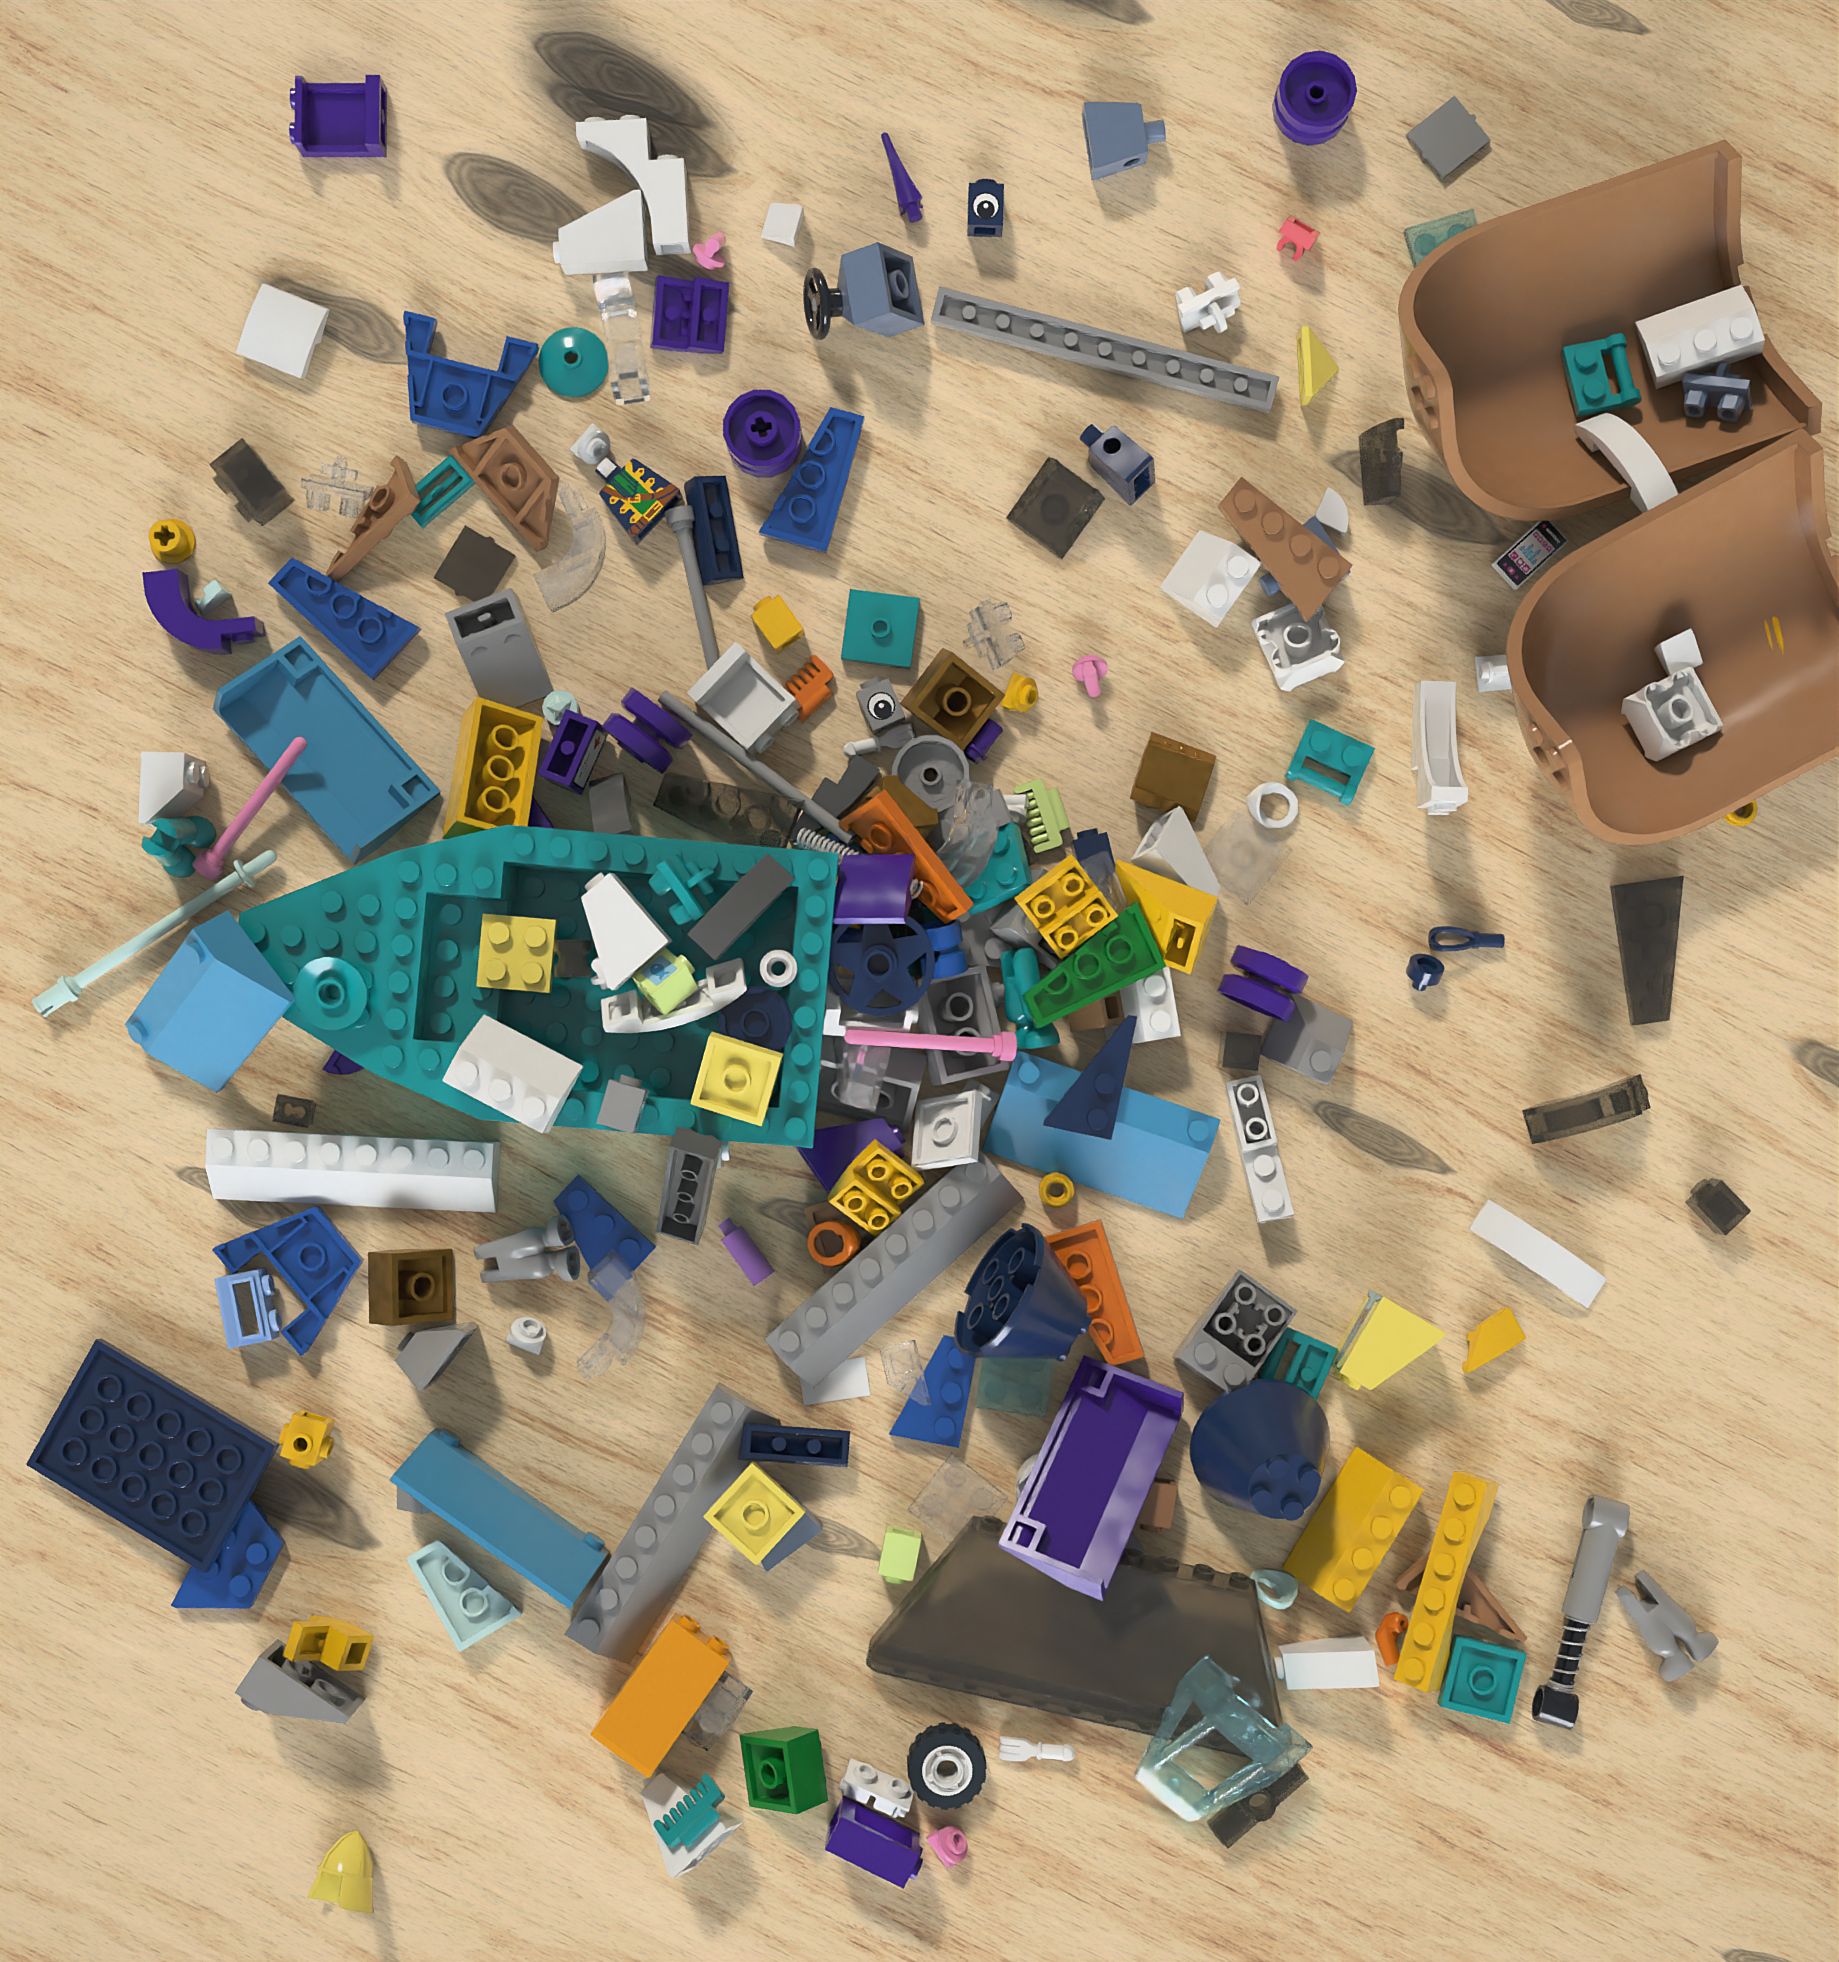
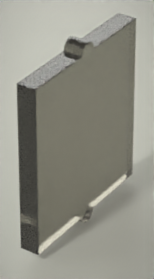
M465 525L433 578L453 589L456 596L461 597L463 595L475 602L494 593L516 556L494 543L493 537L489 536L486 538Z

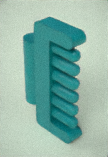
M703 1774L701 1777L702 1782H698L696 1785L703 1797L699 1795L696 1789L690 1790V1795L696 1804L688 1795L683 1797V1801L690 1809L689 1811L681 1801L677 1802L676 1807L682 1814V1817L675 1808L670 1809L669 1813L676 1823L667 1814L663 1816L665 1824L660 1820L654 1821L653 1826L664 1842L671 1848H674L681 1841L689 1847L721 1816L716 1807L725 1799V1795L708 1774Z

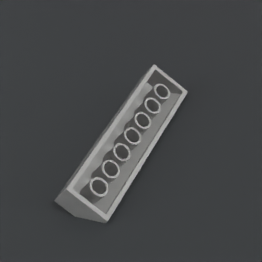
M979 1149L978 1162L954 1165L907 1207L901 1213V1216L874 1237L855 1257L844 1264L770 1331L764 1340L790 1369L811 1387L815 1388L1024 1197Z
M718 1382L564 1635L595 1654L631 1663L713 1528L703 1517L704 1514L752 1462L738 1460L744 1423L776 1425L779 1418Z

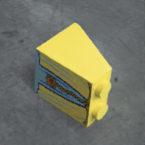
M1369 1290L1337 1346L1338 1350L1331 1365L1336 1369L1333 1375L1357 1391L1361 1385L1369 1390H1373L1441 1341L1446 1333L1387 1298Z

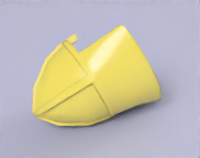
M353 1830L342 1836L325 1854L321 1864L317 1866L319 1872L307 1898L339 1903L340 1908L345 1910L374 1913L373 1862L368 1843L359 1831Z

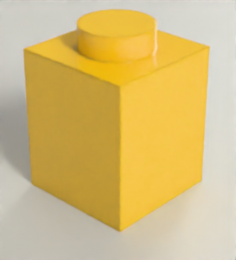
M779 594L773 599L767 596L753 607L755 612L750 615L751 619L777 655L805 635L804 628Z

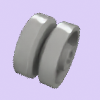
M922 735L908 741L897 752L892 765V775H899V781L932 809L937 808L938 813L960 804L969 786V764L963 751L953 741L939 735ZM933 770V773L937 774V779L932 782L925 780V771Z

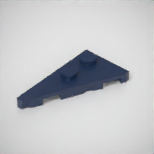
M1128 1015L1118 1026L1110 1039L1063 1095V1098L1051 1113L1044 1119L1043 1126L1112 1140L1137 1021L1136 1016Z

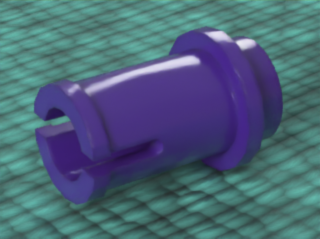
M988 718L963 750L965 757L975 764H978L981 760L985 761L987 759L985 754L998 736L1002 734V727Z

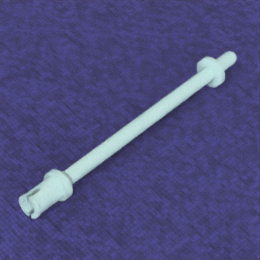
M267 850L247 864H244L240 859L233 862L235 872L76 976L63 975L59 977L57 984L37 997L32 998L34 1007L43 1017H47L51 1012L68 1001L75 1002L81 997L80 993L83 987L242 883H246L249 887L255 886L256 881L253 876L273 864L277 859V854L273 850Z

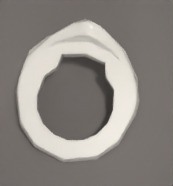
M1278 782L1260 784L1246 797V804L1250 813L1265 828H1284L1291 824L1298 814V800L1293 791ZM1277 793L1284 796L1288 803V812L1282 820H1272L1266 817L1265 813L1260 810V800L1263 795Z

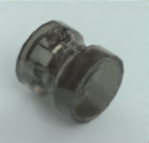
M591 940L554 941V952L558 955V963L554 966L555 978L592 977V967L587 959V955L591 953Z

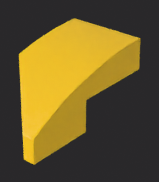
M1509 1307L1501 1308L1476 1325L1475 1331L1467 1333L1466 1341L1470 1343L1467 1361L1462 1363L1464 1373H1469L1483 1366L1526 1339L1524 1332Z

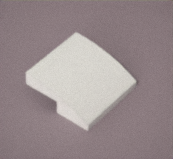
M264 283L261 285L252 304L236 353L300 379L306 378L315 344L321 343L330 309Z

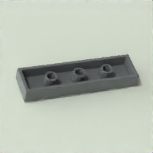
M677 1127L669 1149L656 1229L657 1233L699 1245L706 1224L722 1140H718L712 1135L696 1133L689 1128Z

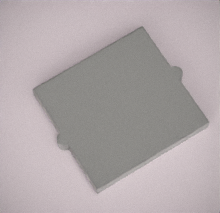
M1455 96L1406 135L1420 152L1421 160L1427 161L1442 180L1491 141L1475 121L1476 116L1474 114L1470 115Z

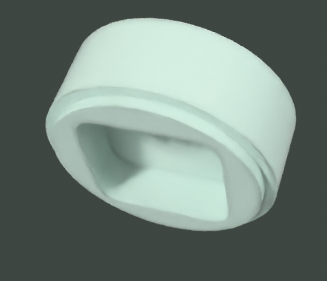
M553 691L544 699L542 706L543 714L555 726H559L566 709L579 714V704L576 698L567 691Z

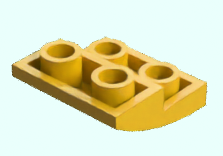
M1072 854L1014 898L1060 959L1118 916Z
M875 1139L847 1167L827 1198L832 1205L876 1237L902 1215L899 1205L925 1183L921 1174Z

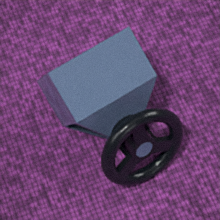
M879 242L841 255L837 288H828L825 276L818 268H811L806 273L803 286L804 312L808 329L816 340L826 338L832 317L842 316L855 326L886 337L925 325L913 257Z

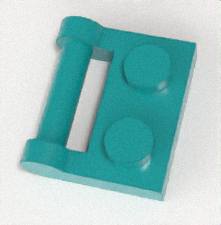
M1613 334L1606 339L1562 348L1560 354L1576 417L1632 407L1642 401L1639 389L1634 386L1625 352L1627 347L1625 334ZM1611 354L1621 391L1619 394L1612 395L1602 355Z
M1310 719L1284 777L1293 781L1297 778L1338 797L1339 802L1349 806L1375 748ZM1304 759H1310L1349 777L1346 784H1341L1302 766Z
M1287 1326L1267 1356L1258 1379L1274 1378L1289 1340L1298 1343V1347L1284 1377V1381L1300 1386L1317 1400L1338 1348Z

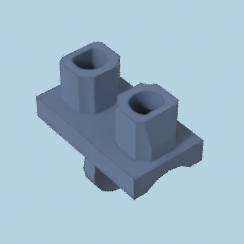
M1721 362L1716 372L1705 371L1704 375L1688 373L1684 375L1682 384L1685 396V415L1700 418L1704 416L1707 406L1718 407L1717 413L1719 418L1725 421L1736 422L1743 410L1751 409L1753 398L1750 396L1751 382L1750 380L1742 379L1741 375L1730 374L1729 363Z

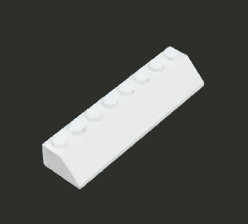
M212 1128L207 1129L205 1167L213 1199L496 1213L501 1142Z

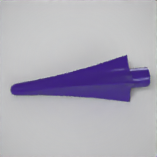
M884 132L881 134V139L893 177L900 216L907 213L911 223L917 222L923 217L920 208H923L920 202L923 197L903 166L889 134Z

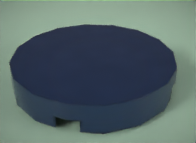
M747 986V990L742 995L721 1008L718 1016V1030L721 1035L779 1052L787 1044L791 1035L792 1014L787 1002L777 992L763 986Z

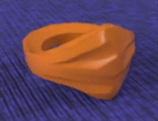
M836 1219L816 1224L809 1232L807 1241L810 1255L817 1262L831 1267L843 1265L850 1261L859 1251L861 1238L856 1230L846 1222ZM822 1230L834 1231L837 1235L842 1236L844 1243L843 1251L837 1253L834 1257L823 1256L817 1250L816 1237Z

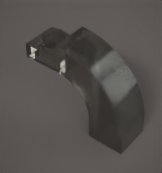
M1641 1074L1591 1091L1541 1102L1523 1109L1522 1112L1531 1142L1536 1144L1613 1125L1643 1114L1642 1111L1650 1109L1651 1106L1648 1100L1647 1088L1644 1086Z

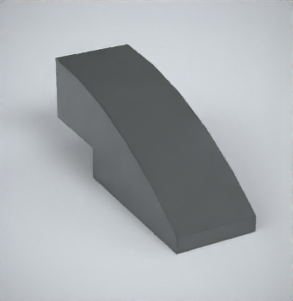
M856 754L838 784L825 777L811 800L839 819L852 809L868 792L881 774L880 769ZM803 811L787 837L793 843H797V836L802 828L805 827L807 830L817 834L825 829V827Z
M620 772L589 781V800L594 832L633 835L634 816L630 806L631 796L624 773Z
M767 853L704 915L687 935L714 960H718L756 922L795 878Z

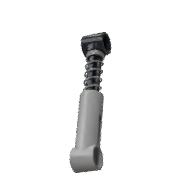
M1591 1494L1585 1503L1582 1515L1583 1532L1562 1607V1613L1565 1614L1567 1621L1565 1626H1561L1564 1632L1562 1640H1558L1561 1643L1558 1654H1554L1557 1657L1555 1666L1550 1668L1553 1671L1552 1677L1547 1679L1546 1684L1539 1685L1535 1692L1531 1711L1533 1720L1568 1730L1572 1729L1576 1722L1579 1698L1574 1694V1687L1576 1686L1574 1678L1575 1674L1580 1672L1578 1667L1579 1659L1584 1658L1581 1651L1583 1645L1588 1643L1585 1636L1587 1631L1591 1630L1589 1624L1597 1623L1619 1539L1624 1536L1629 1523L1630 1508L1626 1503Z

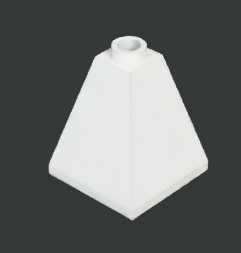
M657 1768L649 1779L646 1777L642 1782L645 1788L641 1791V1795L665 1867L672 1879L695 1868L744 1822L738 1814L720 1803L716 1809L720 1812L721 1816L689 1847L681 1841L674 1848H671L664 1842L653 1826L654 1821L660 1820L665 1824L663 1816L667 1814L676 1823L669 1813L670 1809L675 1808L682 1817V1814L676 1807L677 1802L681 1801L689 1811L690 1809L683 1801V1797L688 1795L696 1804L690 1795V1790L693 1788L697 1790L701 1797L703 1796L695 1786L670 1770L662 1772L660 1768Z

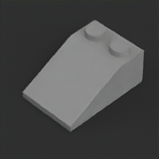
M279 1639L257 1658L234 1692L241 1697V1702L246 1707L254 1711L260 1710L267 1714L344 1724L365 1701L364 1697L311 1661L292 1662L283 1657L286 1644Z

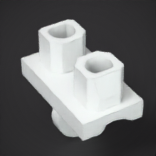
M1218 271L1208 276L1204 281L1206 292L1197 296L1192 287H1186L1176 292L1175 299L1179 313V323L1184 334L1199 326L1204 330L1213 325L1218 333L1227 330L1225 319L1234 315V309L1241 306L1238 296L1240 285L1235 277L1227 280Z

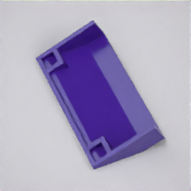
M1084 1355L998 1546L1067 1587L1103 1601L1184 1412V1392Z

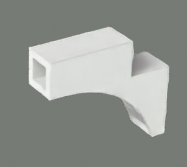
M625 115L620 117V120L589 117L585 119V122H576V136L581 149L593 152L614 163L627 174L639 190L641 189L651 216L653 246L656 255L691 253L688 182L684 158H678L675 155H661L657 157V160H651L650 130L646 118H640L636 115Z
M1419 681L1414 685L1411 770H1418L1417 808H1427V814L1448 815L1450 811H1457L1458 806L1468 802V786L1462 777L1457 751L1456 682Z

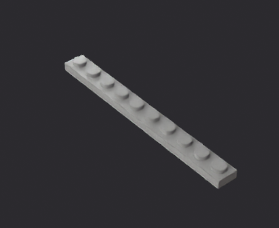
M939 287L931 316L932 325L1267 414L1271 410L1279 381V376L944 287Z

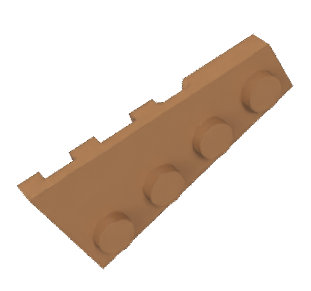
M1242 476L1218 505L1219 510L1242 540L1257 555L1265 570H1268L1280 585L1279 588L1288 599L1290 598L1300 611L1299 614L1306 623L1353 566Z

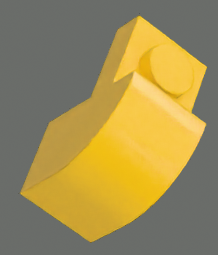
M311 1615L309 1621L293 1622L283 1657L292 1662L319 1660L336 1671L364 1670L374 1635L348 1622L327 1616Z

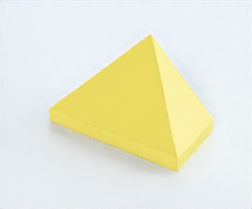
M1301 326L1296 336L1300 406L1308 405L1340 369L1309 326Z

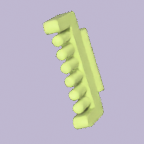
M1036 779L1014 787V793L1019 795L1032 790V792L1026 794L1029 800L1033 798L1035 800L1029 802L1027 810L1034 807L1038 808L1026 812V819L1038 815L1041 816L1026 821L1025 826L1030 828L1041 823L1044 824L1028 831L1030 836L1046 831L1045 834L1033 837L1031 839L1032 844L1049 840L1034 847V852L1039 854L1062 846L1063 840L1060 831L1071 827L1058 788L1046 791L1043 781Z

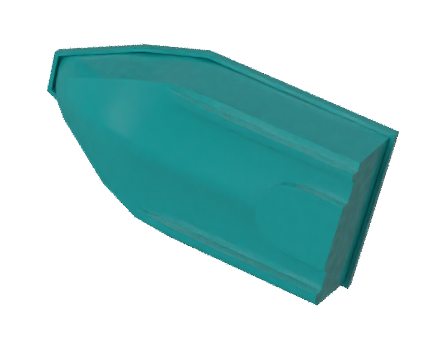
M504 825L395 851L239 913L238 924L291 993L294 980L301 968L310 961L325 956L339 957L349 961L361 972L368 988L366 1008L356 1022L344 1029L328 1031L310 1025L298 1013L294 1002L283 1014L282 1017L370 1072L475 1118L521 1123L442 1081L459 1047L481 1017L487 1015L584 1066L553 1126L624 1132L596 1123L609 1080L615 1079L619 1081L622 1074L642 1080L641 1087L649 1090L637 1133L674 1136L677 1127L692 1129L699 1134L712 1135L718 1140L813 1148L839 853ZM767 853L795 878L756 922L718 960H714L687 935L701 919L697 921L691 920L678 925L669 908L680 901L673 889L665 895L659 896L648 883L650 878L659 870L656 866L663 860L669 859L676 854H679L685 864L693 860L700 871L708 866L712 867L714 873L707 878V881L714 891L707 896L714 905ZM599 873H602L604 876L613 873L619 878L673 941L666 949L676 957L683 955L694 967L695 972L692 976L695 982L707 978L706 968L741 958L744 965L746 987L763 986L777 992L787 1002L792 1014V1032L787 1044L779 1051V1053H783V1057L762 1126L690 1104L709 1035L711 1032L720 1034L718 1030V1016L721 1009L698 1020L657 1031L641 1033L605 1032L602 1020V999L635 989L640 998H643V995L632 977L617 990H611L610 988L601 989L600 984L592 985L591 978L596 976L597 973L592 969L591 964L598 957L581 897L588 892L585 885ZM483 914L558 920L551 993L476 987ZM773 950H784L790 953L797 963V974L794 980L783 987L769 985L760 974L761 960L768 952ZM781 961L775 962L772 965L773 974L776 976L784 974L786 970L785 964ZM329 985L328 993L332 997L339 996L340 991L337 986Z

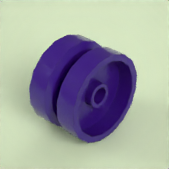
M1320 50L1305 52L1289 63L1281 75L1272 104L1274 121L1283 135L1295 143L1307 146L1324 144L1337 136L1348 119L1357 93L1355 75L1348 64L1337 55Z
M752 390L740 395L728 407L723 419V437L732 461L743 472L757 478H772L786 472L797 461L802 449L801 423L795 407L783 395L771 390ZM764 431L767 432V434H768L767 436H765V437H760V436H759V433L764 432Z
M631 687L621 700V705L635 720L631 722L619 713H611L601 728L618 741L617 745L642 764L645 762L657 772L663 774L673 762V757L659 742L663 740L675 749H683L693 734L662 708Z
M1237 945L1229 962L1235 970L1246 975L1247 978L1232 973L1225 974L1221 979L1217 992L1254 1011L1283 1022H1289L1296 1005L1292 999L1278 992V990L1291 994L1302 993L1309 976L1280 958Z

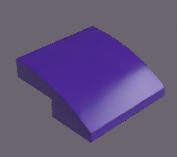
M658 275L655 279L650 348L677 352L722 354L725 344L729 283L695 277L693 281Z
M914 854L843 855L835 892L834 924H905L912 902L910 886L916 869Z

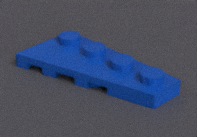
M830 407L809 443L806 453L794 469L787 486L775 502L766 522L764 521L760 528L759 535L827 554L865 421L864 416Z

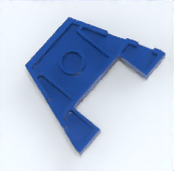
M404 311L405 349L409 373L407 378L410 420L413 424L473 439L484 436L538 354V344L507 336L498 370L494 371L430 355L438 324L437 320L433 317Z
M315 1206L220 1244L212 1249L232 1274L237 1273L259 1253L263 1252L307 1304L308 1308L280 1331L300 1356L309 1351L364 1261L320 1206Z

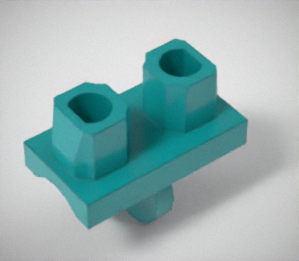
M676 854L656 866L659 870L648 881L652 889L659 896L665 895L673 889L680 901L669 908L678 925L691 920L697 921L701 919L714 906L707 896L714 891L707 881V878L714 873L711 866L700 871L693 860L685 864L679 854Z

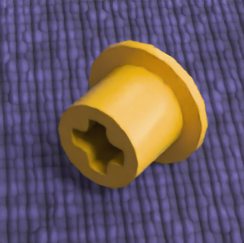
M160 520L150 528L148 536L151 550L155 557L162 562L169 564L182 563L194 552L196 544L195 534L191 527L182 520Z

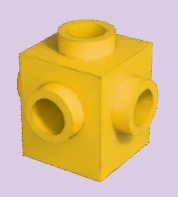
M302 1409L292 1414L290 1424L286 1423L279 1437V1444L283 1445L280 1456L290 1459L289 1464L304 1469L317 1465L323 1461V1458L328 1459L335 1438L330 1437L335 1419Z

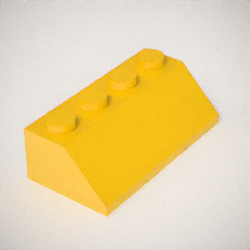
M476 696L462 715L443 839L504 825L528 826L543 717Z
M1355 1445L1283 1563L1282 1568L1320 1596L1350 1613L1424 1489L1416 1482Z

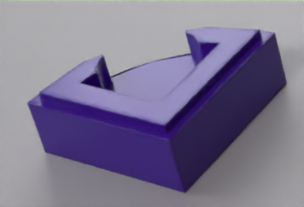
M334 1050L322 1070L331 1074L348 1075L357 1073L364 1069V1067Z

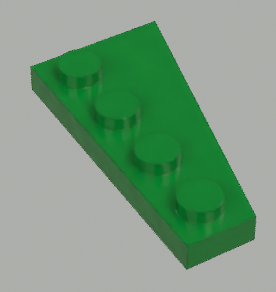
M1131 903L1115 919L1095 933L1021 995L1036 1028H1041L1166 967L1138 903Z

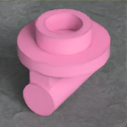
M722 232L714 233L707 240L706 245L695 243L692 251L697 255L695 259L699 264L711 270H714L715 266L722 268L725 265V258L718 253V250L726 242L725 234Z
M1094 655L1084 656L1074 663L1072 667L1073 676L1075 679L1085 682L1087 693L1090 697H1097L1101 694L1099 680L1108 672L1107 662Z
M949 1825L941 1830H934L926 1837L947 1868L962 1861L967 1855L966 1838L960 1829L955 1826Z

